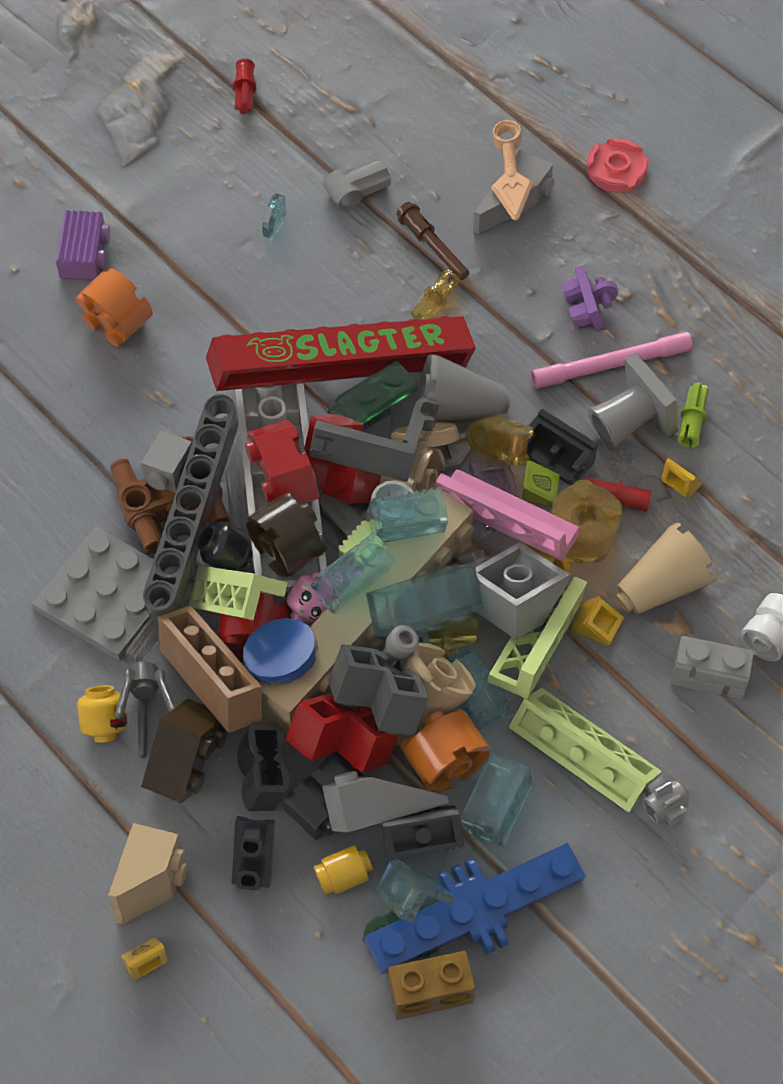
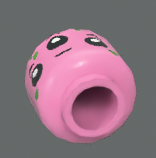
M314 571L313 574H302L286 598L287 605L292 610L290 617L300 620L308 626L310 623L313 624L339 596L337 592L339 586L332 579L318 571Z

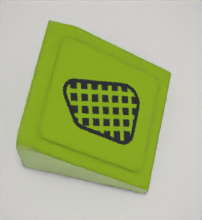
M527 461L522 500L529 503L556 506L560 475L535 462Z

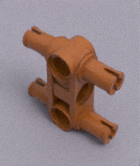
M191 436L183 437V439L193 441ZM119 459L113 462L110 468L119 489L117 491V500L122 509L124 521L132 530L137 531L147 554H155L161 539V534L156 524L167 520L176 493L166 489L157 490L145 482V479L138 481L129 460ZM202 473L197 475L195 478L204 479L208 477L209 474ZM220 485L208 520L210 525L221 521L230 523V518L221 500L223 490ZM134 505H142L136 508L133 507ZM188 505L185 510H195L199 505Z

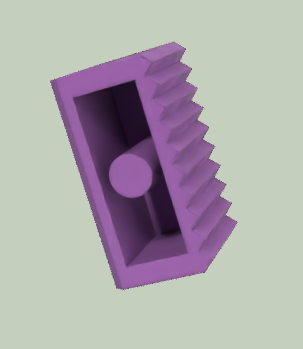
M68 209L64 212L56 258L59 278L94 280L99 275V270L105 269L106 250L103 249V244H109L110 225L105 224L102 212H88L87 210L85 212L81 210L77 212L75 210L69 211Z

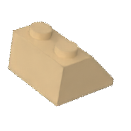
M133 823L108 894L117 923L124 925L171 900L176 887L183 886L187 876L188 864L184 863L185 850L181 849L178 834Z

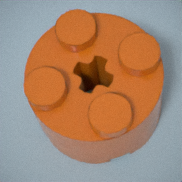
M106 268L74 298L78 306L85 312L81 315V318L92 330H96L99 327L105 332L104 336L116 348L125 343L153 316L152 308L147 299L143 297L139 300L134 293L137 287L126 276L113 268L109 270Z
M458 709L446 715L441 710L432 713L424 720L423 724L425 727L417 734L405 739L400 745L405 757L429 791L435 793L452 788L453 786L449 781L458 776L464 781L473 775L488 760L490 754L487 750H491L486 740L463 709Z

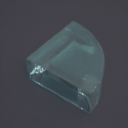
M277 193L272 196L268 207L272 208V212L268 221H263L262 227L263 236L270 239L275 237L286 218L285 196Z

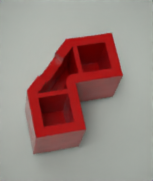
M339 414L311 415L304 450L322 492L348 504L370 502L373 491L380 483L381 475L309 456L313 431L317 420L361 432L364 424Z
M284 420L247 432L250 442L245 443L246 452L250 462H256V465L264 472L266 481L261 483V488L267 503L287 492L295 498L299 505L304 502L307 503L320 499L311 463L307 454H303L300 450L298 443L299 435L294 424Z
M323 694L298 703L286 740L300 754L311 761L338 752L350 762L352 767L365 773L388 763L399 734L393 735L379 731L371 708L359 706V709L339 705L335 703L333 696Z

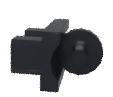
M242 816L236 817L231 884H237L236 887L239 889L258 890L260 887L270 888L275 820H252Z

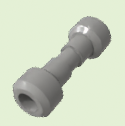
M405 625L397 626L386 638V647L382 651V653L389 656L387 661L389 665L395 668L396 661L408 658L419 645L417 633Z

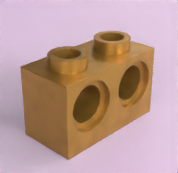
M466 950L388 967V986L396 1020L473 1004L475 984Z

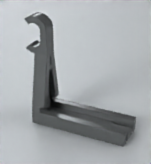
M421 398L416 401L403 442L317 420L313 431L309 456L408 482L422 431H433L435 422L433 417L425 416L421 413L436 415L440 403L430 398Z

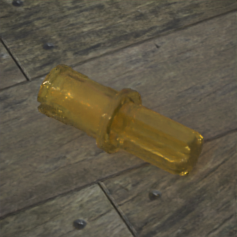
M450 270L442 271L435 283L424 290L423 298L411 312L413 318L420 320L431 319L439 308L445 307L448 296L460 283L458 276L455 275L448 283L447 280L453 272Z

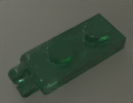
M396 360L340 394L334 401L336 405L332 406L327 414H339L363 424L417 390V381Z

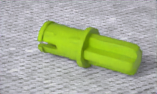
M699 382L689 387L686 405L680 412L682 424L677 441L684 447H690L691 439L692 447L699 445L702 423L707 420L705 408L709 389L706 385H702Z

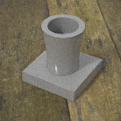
M636 352L625 359L627 390L606 402L588 409V415L595 430L603 441L613 449L648 420L654 423L666 439L678 432L676 398Z

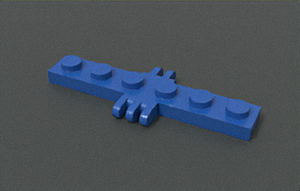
M566 843L488 880H485L474 859L467 860L464 863L469 877L466 876L460 865L451 868L456 883H453L447 871L439 873L438 880L447 896L446 899L374 931L363 939L380 975L387 973L388 967L413 961L466 935L472 944L479 941L487 955L495 951L494 944L490 938L491 935L499 948L507 946L509 943L504 929L508 928V923L505 917L583 881L586 877L569 844Z

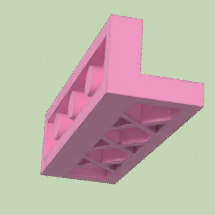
M456 469L451 478L441 473L436 480L437 490L440 487L474 510L473 519L560 561H563L580 534L579 526L461 470Z

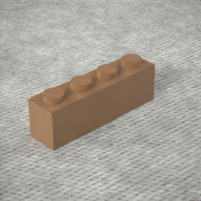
M190 605L158 616L159 647L161 653L225 730L230 733L249 726L251 723L262 721V686L195 609Z

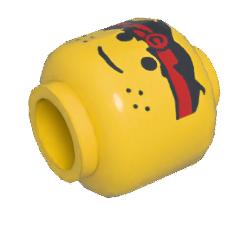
M109 685L86 689L85 695L80 697L77 702L80 731L87 736L94 737V741L98 743L115 740L116 734L123 731L127 727L128 722L126 707L121 719H116L115 717L121 693L115 691L114 687Z

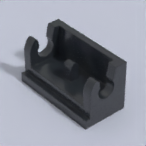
M544 409L539 411L535 419L522 433L525 439L519 445L518 452L531 461L559 474V479L572 487L575 486L595 462L598 444Z

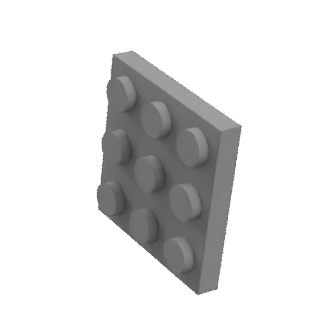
M95 526L32 602L33 610L120 661L152 621L143 600V592L154 559ZM167 568L164 571V573L166 574L176 573L170 568ZM158 599L154 606H164L169 599Z

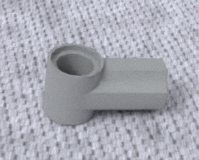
M376 161L349 173L345 169H337L325 178L323 185L341 211H348L355 208L364 196L391 186V177L384 162Z
M324 493L318 500L319 509L336 528L339 540L343 545V541L347 540V536L352 535V531L356 530V526L361 525V521L365 520L367 510L363 512L356 503L348 504Z

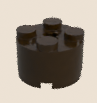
M289 492L280 495L247 518L249 521L246 522V528L255 548L260 555L266 553L273 560L268 564L269 567L284 579L295 574L330 549L327 540L318 532L314 525L317 517L313 509L306 502L299 505Z

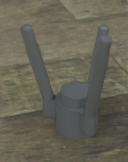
M147 661L134 663L129 669L124 670V683L115 713L116 719L122 718L130 692L138 699V745L140 758L146 756V700L153 698L159 688L169 712L175 708L165 682V671L158 670L155 664Z

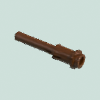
M411 202L402 204L397 210L399 223L406 225L419 241H425L460 280L466 279L470 273L469 270L434 233L435 227L420 213L419 206Z

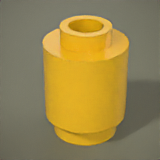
M355 845L322 858L321 864L313 867L325 895L332 892L337 895L369 881L367 873L373 871L365 849L358 851Z

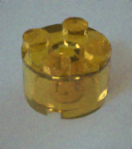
M578 480L574 485L562 490L553 502L551 514L579 526L580 530L579 536L566 554L567 560L577 564H583V561L594 560L595 563L604 560L612 553L617 543L622 520L621 502L610 491L599 485L592 484L588 480Z

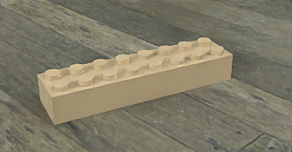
M439 487L312 624L310 629L318 642L314 665L302 677L291 683L280 684L277 681L270 682L271 685L259 682L262 686L261 722L277 723L286 740L299 702L323 694L333 696L328 680L341 644L382 651L386 638L397 626L405 625L407 616L414 609L419 610L426 603L429 592L436 584L441 586L447 580L451 567L457 561H460L459 555L471 552L473 546L471 544V535L474 531V526L472 525L474 510Z

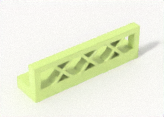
M198 565L188 606L191 605L199 610L254 620L260 593L284 597L288 583L258 574Z
M574 576L567 590L563 591L557 602L559 604L551 610L546 618V626L543 631L534 633L532 630L517 640L513 637L510 638L489 673L487 682L525 699L529 698L581 606L587 581ZM531 643L533 648L530 654L521 656L516 646ZM517 667L520 672L518 680L501 674V671Z
M543 688L530 694L528 699L524 698L508 727L628 813L636 807L647 785L656 781L662 772Z

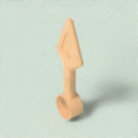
M504 120L494 126L493 140L495 147L503 152L505 174L491 186V189L512 220H518L533 186V181L517 172L515 149L521 145V128L515 121ZM505 132H511L515 134V136L509 140H503L499 137L501 134Z

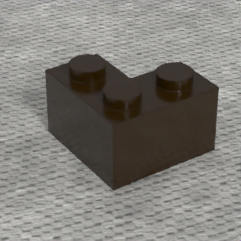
M188 698L160 719L141 787L179 803H183L193 793L197 794L200 791L205 780V773L201 772L204 761L209 759L214 750L222 748L228 732L206 705Z

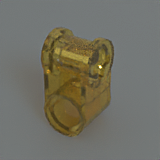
M497 414L475 421L468 426L466 438L474 450L497 458L508 465L522 466L527 464L529 456L526 453L528 439L533 435V428L531 426L512 421Z

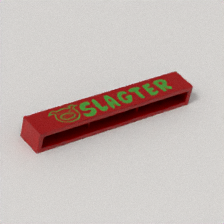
M442 316L435 319H410L399 322L382 321L375 324H349L339 327L321 326L315 329H287L280 332H254L252 334L233 336L225 334L219 337H212L206 361L216 391L422 372L428 355H438L466 368L476 347L464 316Z

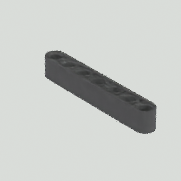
M224 394L211 396L204 405L145 585L143 600L149 617L158 624V616L181 608L199 552L198 540L207 526L238 429V417L234 401ZM219 414H227L224 418H215ZM211 443L219 444L217 447L212 449L205 448L208 444ZM202 473L209 474V476L204 479L195 478L197 475ZM188 505H199L195 510H185ZM181 535L190 536L186 541L183 542L174 541L178 536ZM169 567H179V570L176 573H164V571ZM158 599H169V602L164 606H154Z

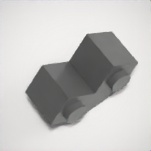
M341 644L328 680L335 703H340L347 707L362 706L371 708L379 731L393 735L399 733L415 735L429 699L421 677L409 669L402 673L387 663L389 656L377 649Z

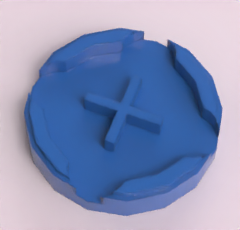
M289 618L273 620L259 627L248 638L243 648V661L252 676L262 684L271 685L270 682L277 681L280 684L291 683L302 677L314 665L318 642L310 627L300 620Z

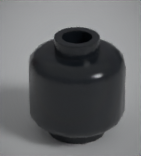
M221 521L214 525H208L199 537L198 549L200 550L201 559L204 563L214 568L237 571L239 568L246 567L252 558L249 535L228 522Z

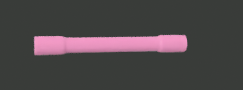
M688 332L660 338L654 342L565 364L558 363L531 370L532 384L535 389L564 383L566 380L625 366V359L635 352L645 361L692 351V339Z

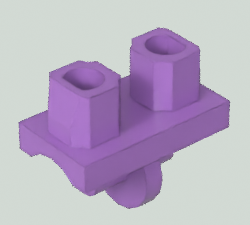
M581 265L575 268L577 277L561 283L568 303L584 298L585 302L569 307L571 319L575 327L578 328L593 323L596 331L605 328L598 304H602L604 308H610L613 305L612 301L618 295V288L614 282L605 281L604 277L597 278L595 280L596 285L593 286L588 278L585 266Z

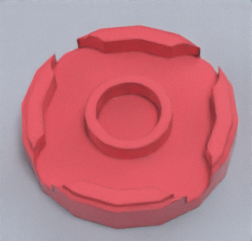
M613 138L608 139L607 143L601 145L598 143L593 146L588 153L586 171L589 179L597 187L609 192L622 193L632 191L643 183L647 177L649 160L647 155L645 157L642 153L643 149L638 144L626 139Z

